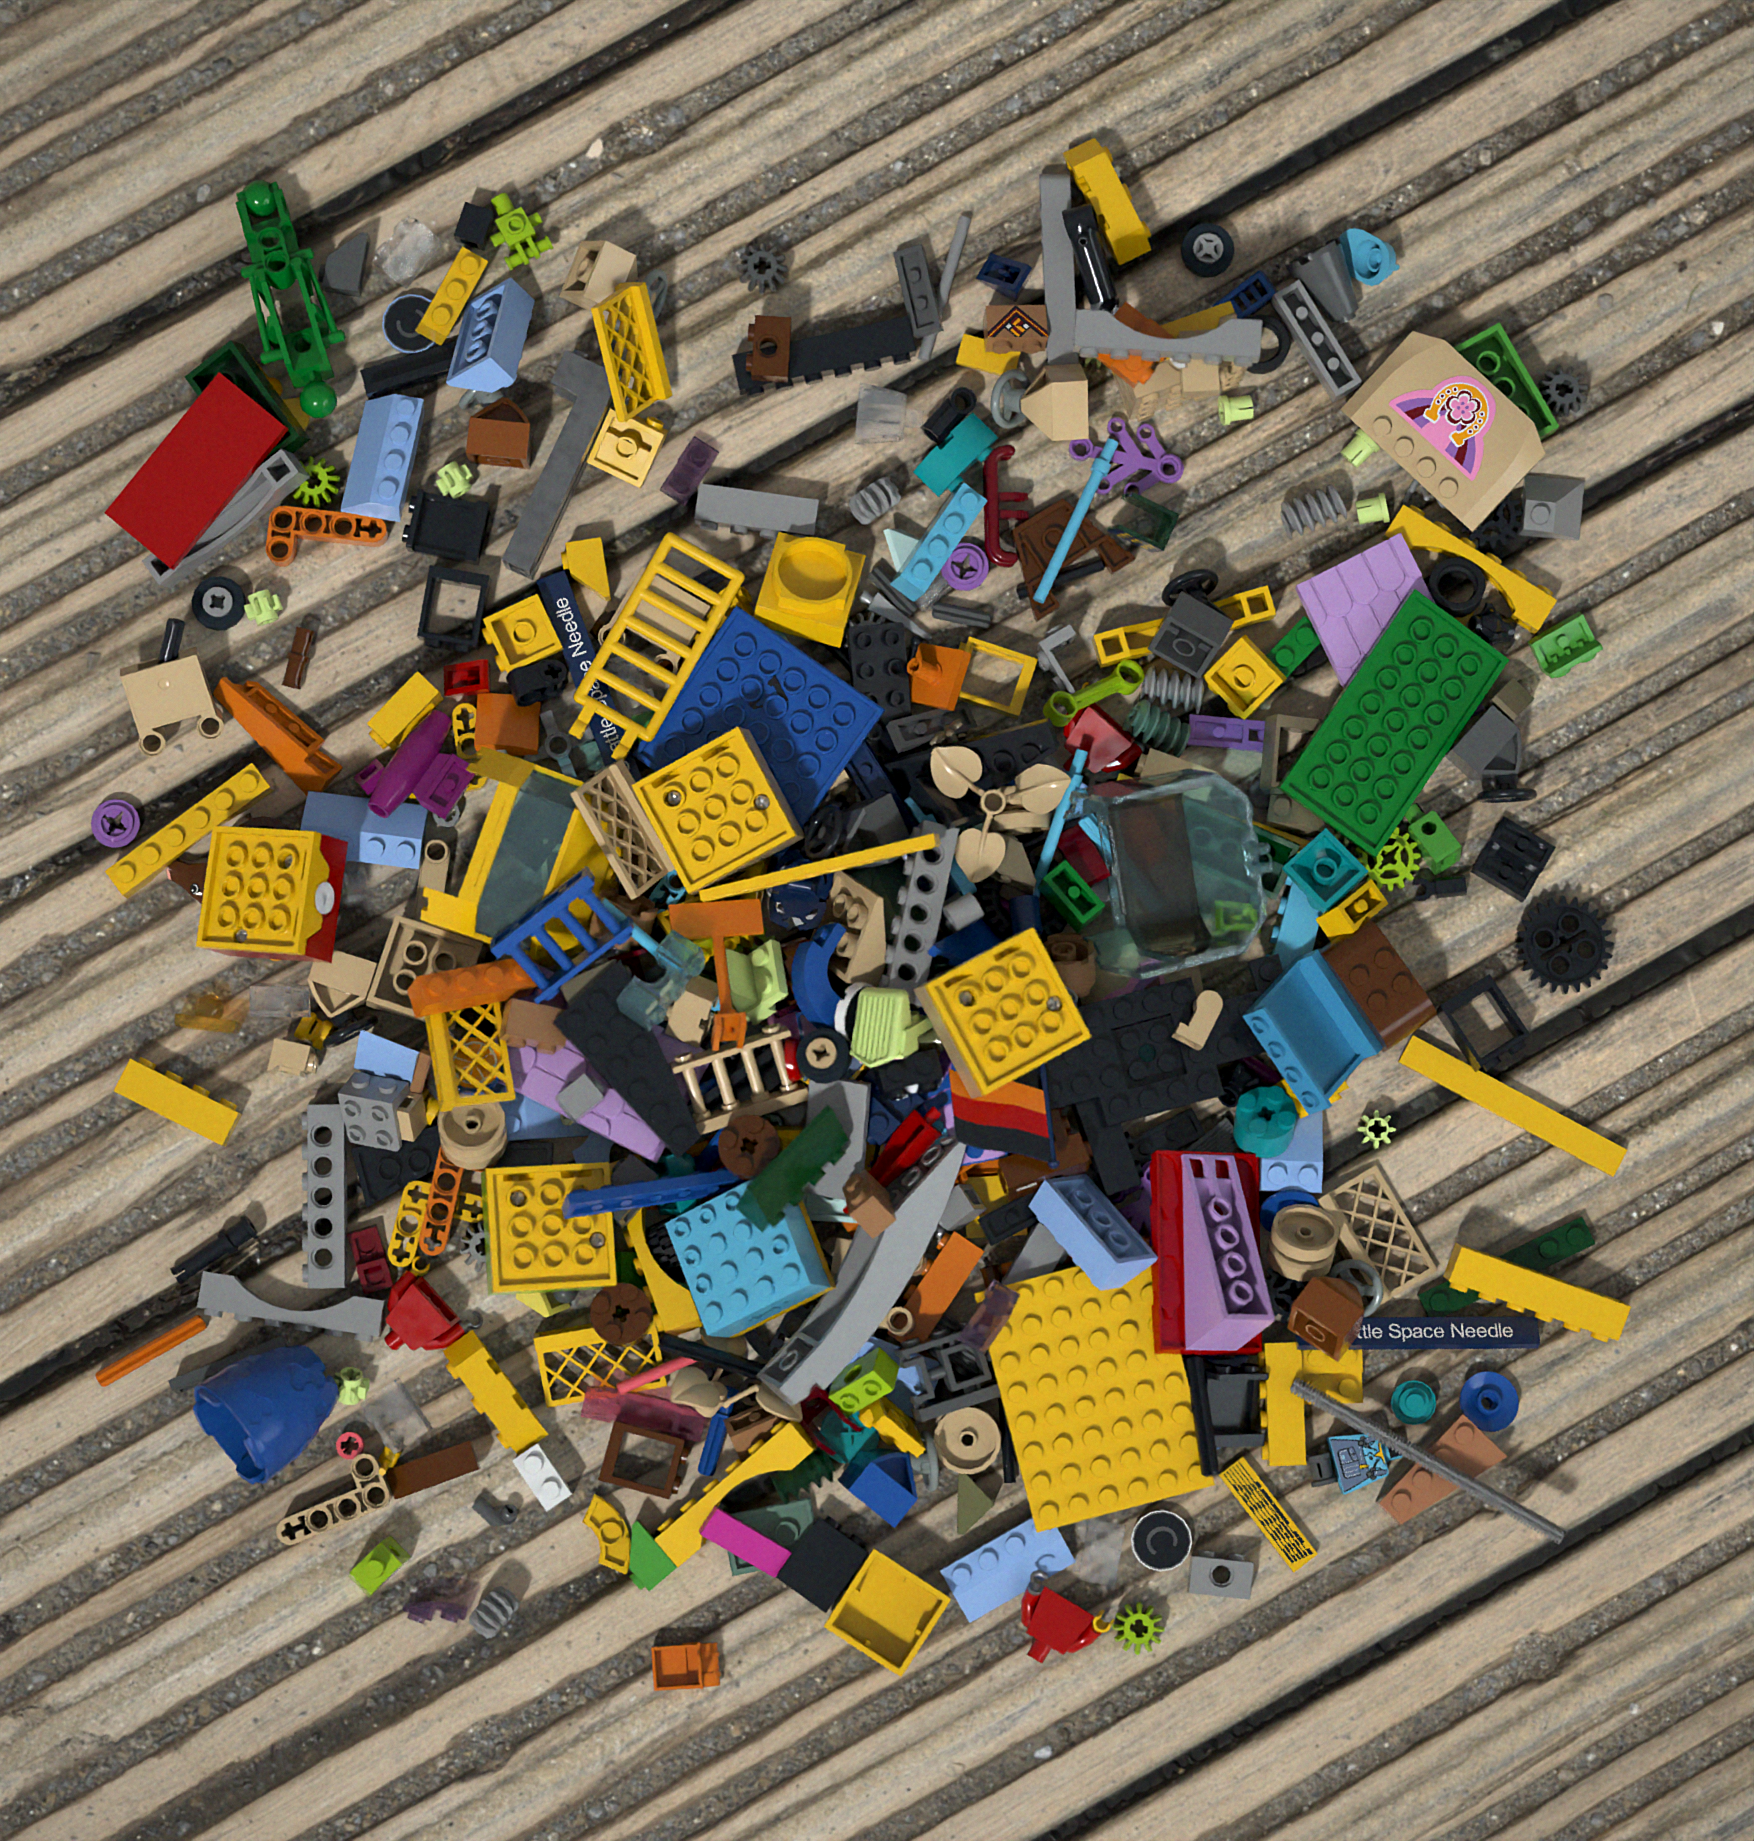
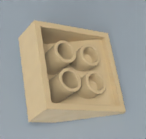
M843 870L834 873L828 897L824 900L826 902L825 914L819 927L813 929L809 941H814L813 936L821 926L839 923L847 930L832 953L827 969L845 982L852 984L864 982L877 988L882 974L884 975L886 965L884 963L886 940L883 898Z
M395 915L366 1000V1006L425 1023L424 1017L415 1018L407 992L409 986L417 976L475 966L483 943ZM446 1015L448 1023L451 1018ZM454 1021L449 1029L454 1030L457 1022Z

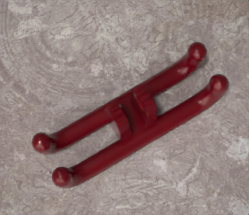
M1002 445L993 449L984 461L983 497L988 500L984 505L985 551L992 563L1005 568L1012 567L1018 561V556L1016 553L1006 552L1000 547L999 520L1029 519V512L999 509V503L1024 502L1028 500L1027 492L998 491V462L1011 459L1015 454V447L1013 445Z

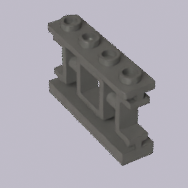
M975 1319L958 1323L959 1329L948 1332L947 1328L939 1329L929 1333L931 1338L920 1341L919 1337L901 1342V1348L894 1350L895 1355L899 1357L900 1368H908L915 1365L923 1393L909 1397L910 1403L913 1404L911 1412L914 1421L924 1422L1000 1396L997 1381L985 1385L980 1384L992 1379L987 1364L991 1362L989 1350H983L979 1337L967 1339L969 1335L984 1331L981 1322L976 1323ZM944 1343L947 1344L946 1347L935 1350L940 1366L927 1370L923 1356L910 1357L911 1354ZM972 1347L979 1374L956 1382L948 1354ZM944 1378L947 1391L953 1392L960 1389V1393L924 1404V1401L935 1398L931 1381Z

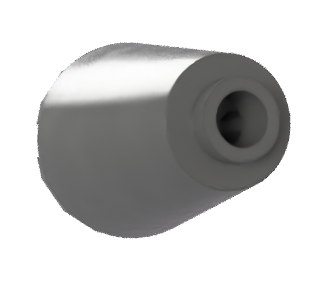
M1339 237L1325 242L1326 245L1324 247H1315L1290 261V264L1285 265V267L1296 281L1300 280L1308 295L1330 321L1335 322L1338 320L1341 325L1356 317L1354 311L1359 307L1343 247Z

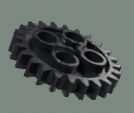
M1561 896L1559 904L1556 905L1551 897L1547 901V908L1539 902L1536 904L1538 913L1532 910L1527 911V915L1531 919L1530 922L1527 920L1519 922L1525 928V931H1517L1515 933V936L1521 938L1522 942L1515 944L1514 948L1522 950L1523 953L1517 956L1516 960H1525L1526 964L1521 968V972L1527 970L1532 972L1528 979L1529 981L1539 978V989L1543 988L1546 984H1550V993H1554L1557 987L1560 986L1562 994L1566 995L1569 986H1571L1573 991L1578 993L1580 992V983L1589 988L1591 987L1589 977L1598 981L1601 977L1597 970L1606 971L1608 969V966L1602 961L1603 959H1611L1613 956L1605 952V948L1614 945L1613 942L1605 941V937L1611 934L1612 930H1602V926L1607 920L1601 919L1597 921L1596 916L1599 910L1596 909L1589 913L1587 911L1589 902H1585L1579 907L1577 897H1574L1570 904H1567L1565 896ZM1564 917L1573 918L1576 923L1574 932H1566L1562 928L1561 922ZM1582 930L1587 932L1586 936L1567 947L1568 953L1564 949L1546 960H1541L1542 954L1560 944L1559 938L1562 941H1566ZM1544 932L1549 936L1550 944L1547 948L1537 945V933ZM1581 942L1587 943L1592 949V954L1588 959L1580 957L1577 952V947ZM1554 958H1560L1565 962L1566 970L1563 974H1557L1552 970L1551 963Z

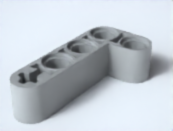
M958 892L944 901L939 925L945 935L949 937L978 922L984 914L971 892L963 896Z

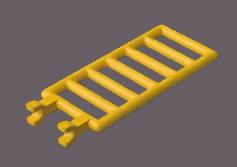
M672 532L666 533L574 693V700L584 707L568 733L581 740L596 713L626 730L611 755L613 759L625 761L637 737L646 742H651L744 582V573ZM671 548L678 549L729 578L730 582L723 594L720 595L665 564L664 560ZM656 574L662 575L713 604L715 608L707 622L649 590L648 588ZM644 600L699 631L700 634L692 648L635 617L634 613L640 602ZM626 627L632 628L683 657L685 660L677 674L670 672L619 643L618 641ZM611 653L618 655L669 684L670 686L663 699L660 701L603 669ZM596 679L653 710L655 713L647 727L645 728L589 696L588 693Z

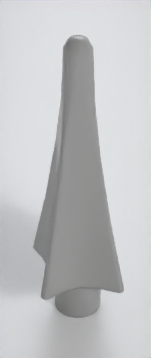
M863 591L858 600L868 606L865 612H874L875 616H883L885 620L892 623L902 622L905 629L927 641L932 640L931 634L907 618L879 592L873 596L867 591Z

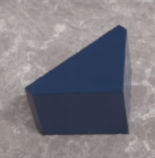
M990 253L976 279L1016 302L1031 277L1032 267L1028 264Z

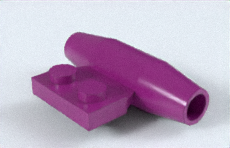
M432 710L405 738L383 770L368 802V807L376 815L388 818L412 793L421 806L445 820L450 815L477 774L467 772L465 769L469 763L453 753L452 755L439 753L452 726V720L446 714L439 710Z

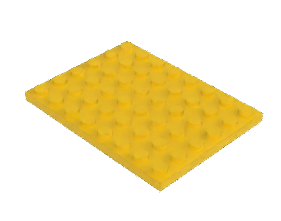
M1074 1266L974 1293L1037 1533L1215 1485L1213 1477H1205L1201 1474L1190 1388L1181 1354H1154L1151 1306L1153 1305L1151 1266L1122 1287L1099 1290L1091 1283L1090 1278L1079 1266Z

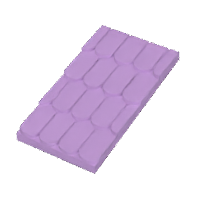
M1401 533L1296 585L1295 590L1343 689L1411 589H1416L1435 603ZM1482 703L1479 704L1471 718L1483 712L1484 707Z
M535 963L547 979L555 974ZM561 990L551 1000L546 1001L544 999L539 1003L565 1010L568 1008ZM533 992L528 997L517 998L536 1003L533 999ZM649 1021L668 1065L669 1062L675 1061V1056L681 1053L692 1052L694 1055L706 1051L701 1047L696 1048L666 1035L664 1028ZM496 1038L494 1041L499 1045L498 1038ZM567 1039L565 1047L552 1055L537 1052V1047L526 1045L525 1048H515L507 1045L514 1091L569 1118L557 1104L555 1097L584 1073L589 1079L594 1076L604 1088V1091L601 1093L604 1096L603 1102L577 1123L657 1163L665 1145ZM709 1063L694 1067L698 1083ZM672 1072L685 1103L688 1105L690 1096L683 1073L674 1074ZM502 1080L499 1081V1083H501V1084H503L504 1086H506V1085H505V1082H503Z

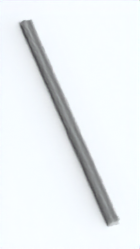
M1298 1378L1292 1384L1290 1390L1291 1393L1294 1392V1395L1297 1394L1298 1397L1301 1395V1399L1304 1398L1308 1403L1311 1401V1404L1314 1403L1315 1407H1321V1410L1324 1409L1325 1412L1328 1410V1414L1331 1413V1416L1334 1415L1335 1418L1338 1416V1420L1341 1419L1345 1424L1348 1422V1425L1351 1424L1352 1428L1355 1426V1429L1358 1428V1431L1361 1430L1362 1433L1365 1431V1435L1368 1434V1437L1372 1435V1439L1375 1437V1441L1378 1440L1379 1443L1382 1441L1381 1444L1385 1443V1446L1389 1445V1449L1392 1447V1450L1395 1449V1452L1399 1450V1454L1402 1453V1456L1405 1455V1458L1409 1456V1460L1412 1458V1462L1415 1461L1416 1464L1419 1462V1466L1422 1464L1423 1468L1426 1466V1470L1429 1468V1471L1432 1470V1473L1436 1471V1475L1439 1474V1477L1443 1475L1442 1479L1446 1477V1481L1449 1480V1483L1453 1481V1485L1456 1483V1487L1459 1486L1460 1489L1463 1487V1491L1466 1489V1492L1470 1491V1495L1473 1493V1496L1477 1495L1476 1498L1480 1496V1500L1483 1499V1502L1487 1500L1486 1504L1490 1502V1506L1493 1505V1508L1497 1506V1510L1500 1508V1512L1504 1510L1503 1513L1507 1512V1516L1511 1514L1510 1517L1514 1516V1520L1517 1518V1521L1521 1520L1520 1523L1524 1521V1525L1527 1524V1527L1531 1525V1529L1534 1527V1531L1538 1529L1537 1533L1541 1531V1535L1545 1533L1544 1537L1548 1535V1539L1550 1537L1551 1541L1555 1539L1554 1542L1558 1541V1545L1565 1536L1567 1530H1564L1561 1526H1557V1524L1550 1522V1520L1536 1512L1533 1513V1510L1530 1511L1529 1508L1523 1507V1505H1520L1518 1502L1516 1503L1513 1499H1509L1510 1497H1506L1503 1493L1499 1494V1491L1492 1487L1489 1488V1485L1482 1484V1481L1479 1482V1480H1476L1474 1477L1472 1478L1469 1474L1465 1475V1472H1462L1459 1468L1455 1469V1466H1452V1464L1448 1465V1462L1445 1463V1460L1438 1459V1456L1435 1457V1455H1432L1430 1452L1428 1453L1425 1449L1421 1450L1422 1447H1418L1415 1443L1411 1444V1441L1408 1442V1439L1394 1434V1431L1391 1432L1388 1428L1384 1429V1426H1381L1378 1422L1374 1423V1420L1371 1421V1418L1367 1419V1416L1364 1417V1414L1357 1413V1410H1350L1351 1407L1347 1408V1405H1344V1403L1340 1404L1341 1401L1337 1402V1399L1334 1400V1397L1330 1398V1395L1327 1396V1393L1320 1392V1389H1313L1314 1386L1310 1387V1384H1307V1382L1303 1383L1304 1380L1300 1381V1378Z

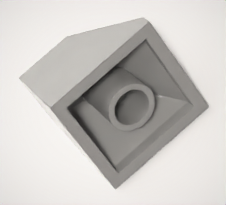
M1526 475L1523 481L1521 503L1523 515L1520 517L1522 525L1519 529V535L1579 541L1584 481Z

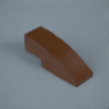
M469 1440L389 1469L386 1472V1476L393 1496L397 1500L481 1469L473 1444Z

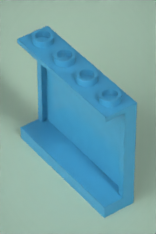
M1318 949L1296 957L1242 1015L1308 1115L1330 1108L1332 1104L1329 1098L1363 1059L1377 1055L1383 1048Z

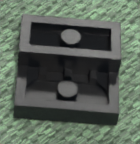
M1504 816L1470 872L1523 903L1556 847Z

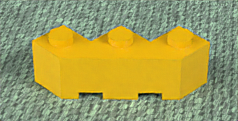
M1093 138L1064 152L1063 156L1069 173L1081 189L1086 204L1092 203L1098 226L1101 229L1108 251L1118 265L1150 251L1151 247L1147 239L1151 237L1150 230L1144 220L1140 221L1130 201L1132 200V195L1125 183L1121 184L1111 164L1113 158L1106 145L1101 147L1098 141Z
M473 1330L443 1350L449 1361L445 1364L446 1368L455 1380L460 1377L474 1396L470 1401L480 1414L485 1412L499 1431L496 1437L506 1450L512 1447L517 1455L520 1456L548 1435L538 1417L523 1400L512 1381L499 1367L488 1348Z

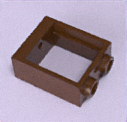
M615 1420L598 1480L670 1499L671 1493L678 1494L682 1477L677 1476L679 1464H686L690 1447L685 1446L686 1439ZM625 1432L676 1445L664 1489L613 1476Z

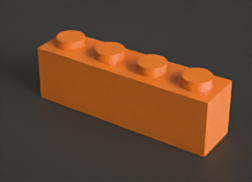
M512 958L417 976L407 989L415 1018L507 1001L511 998L528 997L537 985L516 960Z
M955 1230L951 1236L945 1233L936 1246L940 1253L934 1261L928 1258L927 1266L921 1274L924 1277L918 1286L911 1284L902 1298L907 1302L903 1308L908 1309L916 1319L914 1331L907 1336L895 1335L890 1330L887 1331V1334L899 1342L919 1337L920 1341L926 1340L985 1250ZM898 1314L893 1320L894 1328L897 1330L905 1328L908 1323L906 1314Z

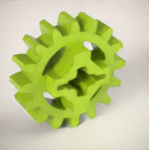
M1396 827L1389 838L1395 842L1392 845L1383 846L1377 857H1373L1374 867L1372 869L1368 865V854L1359 847L1355 849V852L1361 855V858L1357 860L1368 870L1366 881L1372 879L1379 890L1383 885H1386L1387 891L1392 892L1393 884L1402 889L1405 887L1403 879L1410 882L1414 879L1410 871L1419 870L1420 867L1414 864V860L1419 859L1421 854L1413 853L1417 843L1409 844L1407 842L1410 836L1409 833L1401 837L1399 835V828ZM1403 848L1407 855L1406 866L1401 861V851ZM1396 849L1391 859L1394 865L1388 863L1379 869L1383 860L1381 853L1386 855ZM1392 872L1398 877L1384 879L1380 876L1382 873Z

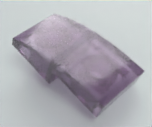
M694 436L678 458L677 464L662 484L660 491L686 506L699 487V483L703 481L719 455V451Z
M422 1600L404 1604L402 1611L408 1612V1619L424 1624L425 1620L432 1621L437 1610L441 1612V1618L457 1623L459 1619L465 1620L467 1618L470 1607L449 1601Z

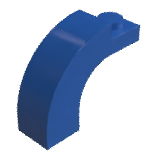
M839 923L821 926L813 936L814 941L800 943L792 963L791 982L795 1000L806 1019L817 1029L825 1028L836 1031V1007L842 998L830 986L827 967L832 953L847 930Z

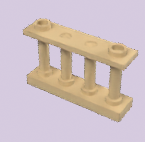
M775 1023L762 1028V1033L744 1039L743 1049H737L736 1041L719 1046V1050L716 1051L709 1049L694 1055L692 1052L681 1053L674 1057L675 1061L669 1062L670 1069L674 1074L683 1073L695 1112L692 1114L693 1120L700 1135L724 1128L730 1121L740 1116H761L808 1100V1089L803 1082L790 1081L787 1075L784 1047L781 1040L791 1036L790 1030L786 1025L780 1026V1023ZM770 1043L782 1082L780 1090L771 1093L764 1089L752 1050ZM737 1053H741L753 1092L751 1099L743 1102L735 1099L723 1058ZM709 1062L712 1063L724 1102L721 1105L722 1109L710 1112V1109H706L694 1067Z

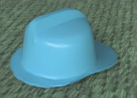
M1358 228L1348 229L1340 235L1339 239L1351 277L1366 285L1375 286L1388 278L1393 271L1400 268V265L1396 263L1395 250L1388 242Z

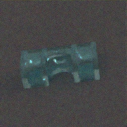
M673 929L654 951L657 964L667 971L664 978L659 982L649 984L634 977L616 999L620 1012L648 1031L655 1024L658 1025L662 1022L670 1004L682 997L686 990V984L692 977H697L705 965L702 948Z

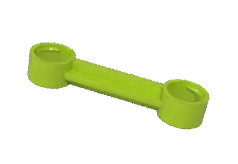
M1121 661L1110 676L1073 694L1064 691H1057L1052 694L1043 707V714L1045 718L1050 717L1052 725L1066 726L1076 715L1077 711L1116 692L1123 695L1133 694L1144 681V671L1134 661ZM1120 672L1129 674L1133 678L1134 683L1125 681L1121 677ZM1053 703L1064 706L1068 715L1059 713Z

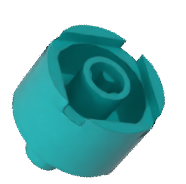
M1279 1086L1258 1087L1242 1094L1236 1106L1233 1135L1238 1146L1245 1152L1248 1150L1255 1153L1256 1157L1271 1158L1285 1152L1293 1139L1297 1120V1110L1294 1102Z

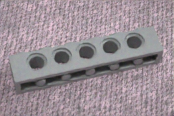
M927 820L919 823L918 827H913L910 839L935 833L940 835L941 845L931 848L936 855V860L933 863L924 859L923 851L912 853L911 857L907 856L905 860L903 874L907 875L905 886L900 887L897 896V904H901L899 916H894L890 933L894 934L893 944L888 945L884 957V963H888L886 975L882 974L878 988L903 989L907 991L910 1009L917 1010L922 1006L913 989L926 983L928 979L932 956L927 951L936 941L959 828L954 827L948 830L943 824ZM917 878H924L929 882L930 889L928 892L919 890L916 883ZM912 907H917L923 912V920L921 922L915 921L911 917L910 910ZM905 937L915 939L917 943L916 951H909L905 947ZM899 966L909 969L911 973L909 981L900 979L898 976Z
M340 1104L307 1105V1112H302V1129L307 1130V1142H302V1159L307 1160V1172L302 1173L303 1191H308V1203L302 1204L303 1221H308V1233H303L302 1249L303 1252H308V1264H303L302 1279L303 1282H308V1288L310 1289L348 1288L347 1139L344 1121L342 1120ZM323 1127H328L332 1132V1138L327 1144H320L316 1138L318 1130ZM327 1157L332 1162V1169L328 1174L321 1175L317 1171L316 1165L321 1158ZM322 1188H328L332 1192V1200L327 1205H320L316 1198L318 1191ZM327 1218L332 1223V1231L326 1236H321L317 1231V1223L321 1219ZM322 1249H328L333 1257L332 1262L325 1267L317 1262V1254Z

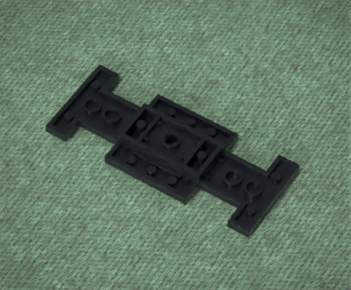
M1279 954L1252 960L1247 963L1255 991L1222 1000V1010L1206 1042L1199 1051L1171 1037L1176 1026L1180 1022L1187 1025L1194 1012L1193 1002L1197 996L1191 977L1076 1007L1091 1038L1045 1062L1051 1110L1096 1098L1099 1101L1105 1126L1109 1127L1223 1096L1224 1091L1217 1065L1266 1053L1242 1015L1283 972ZM1143 1045H1149L1155 1051V1057L1150 1062L1143 1061L1139 1057V1048ZM1040 1065L1012 1081L1042 1090ZM1278 1070L1279 1075H1280V1079L1283 1080L1284 1077L1282 1076V1074H1281L1280 1071Z

